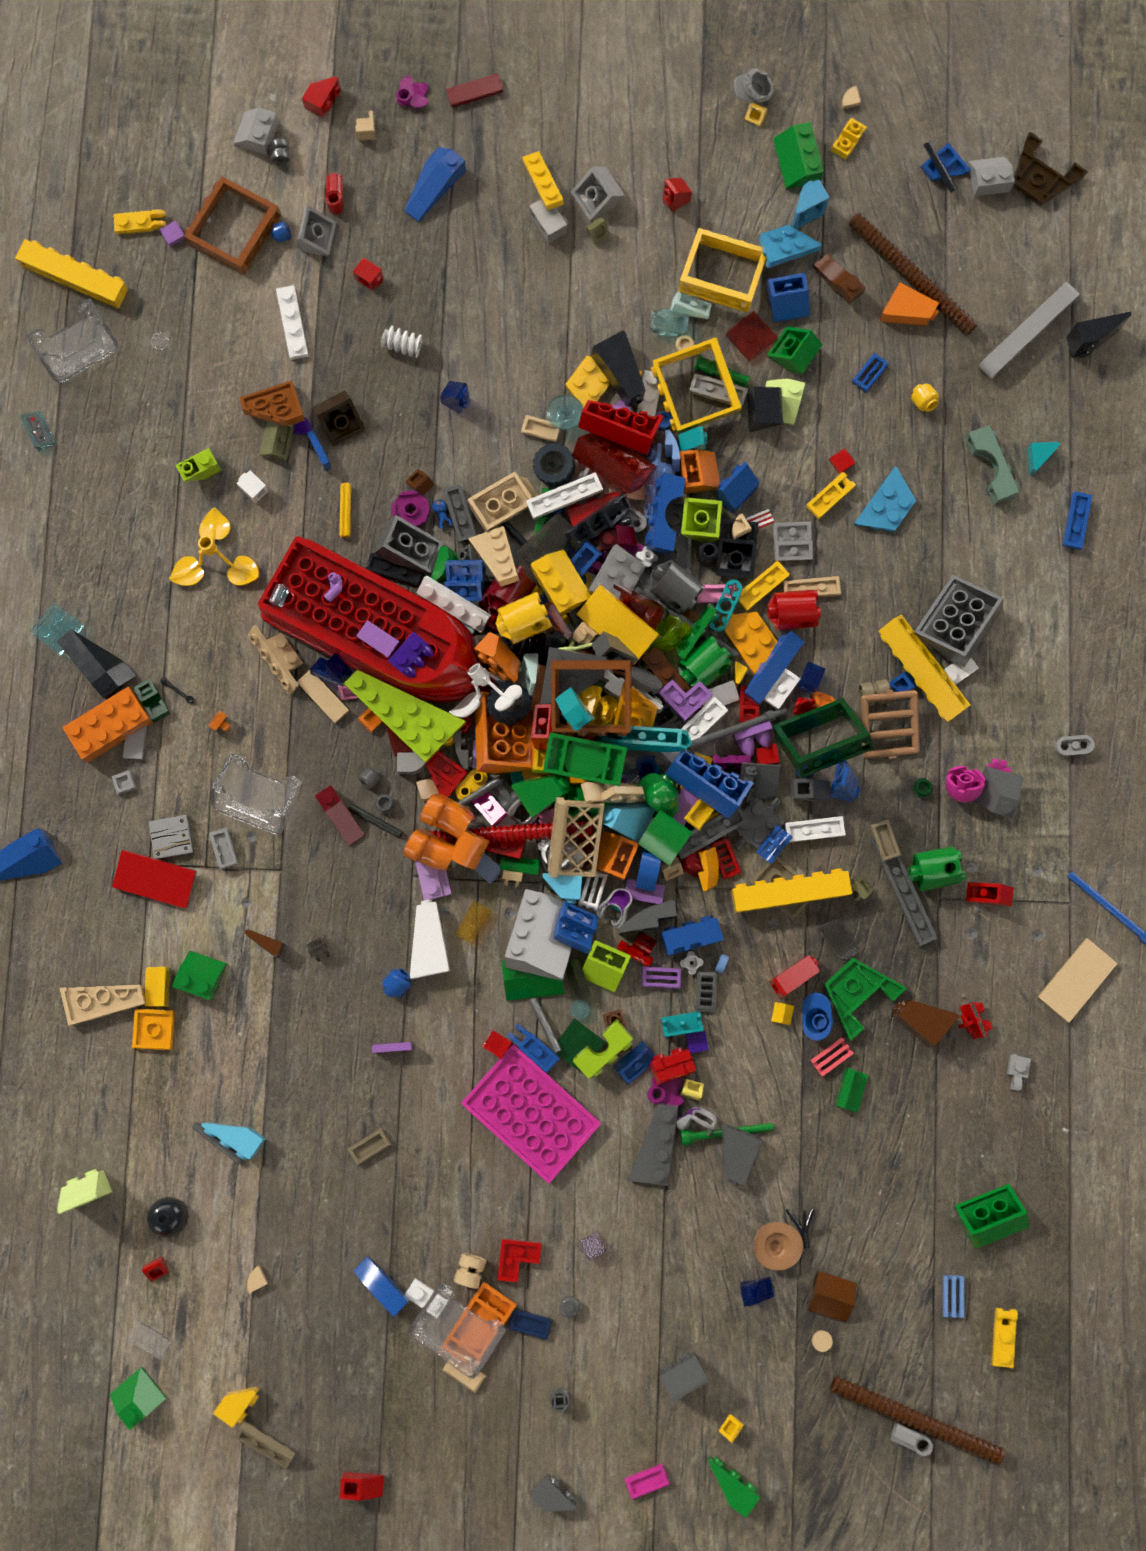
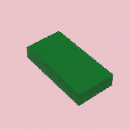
M502 856L500 862V870L538 875L540 860L523 857L521 860Z

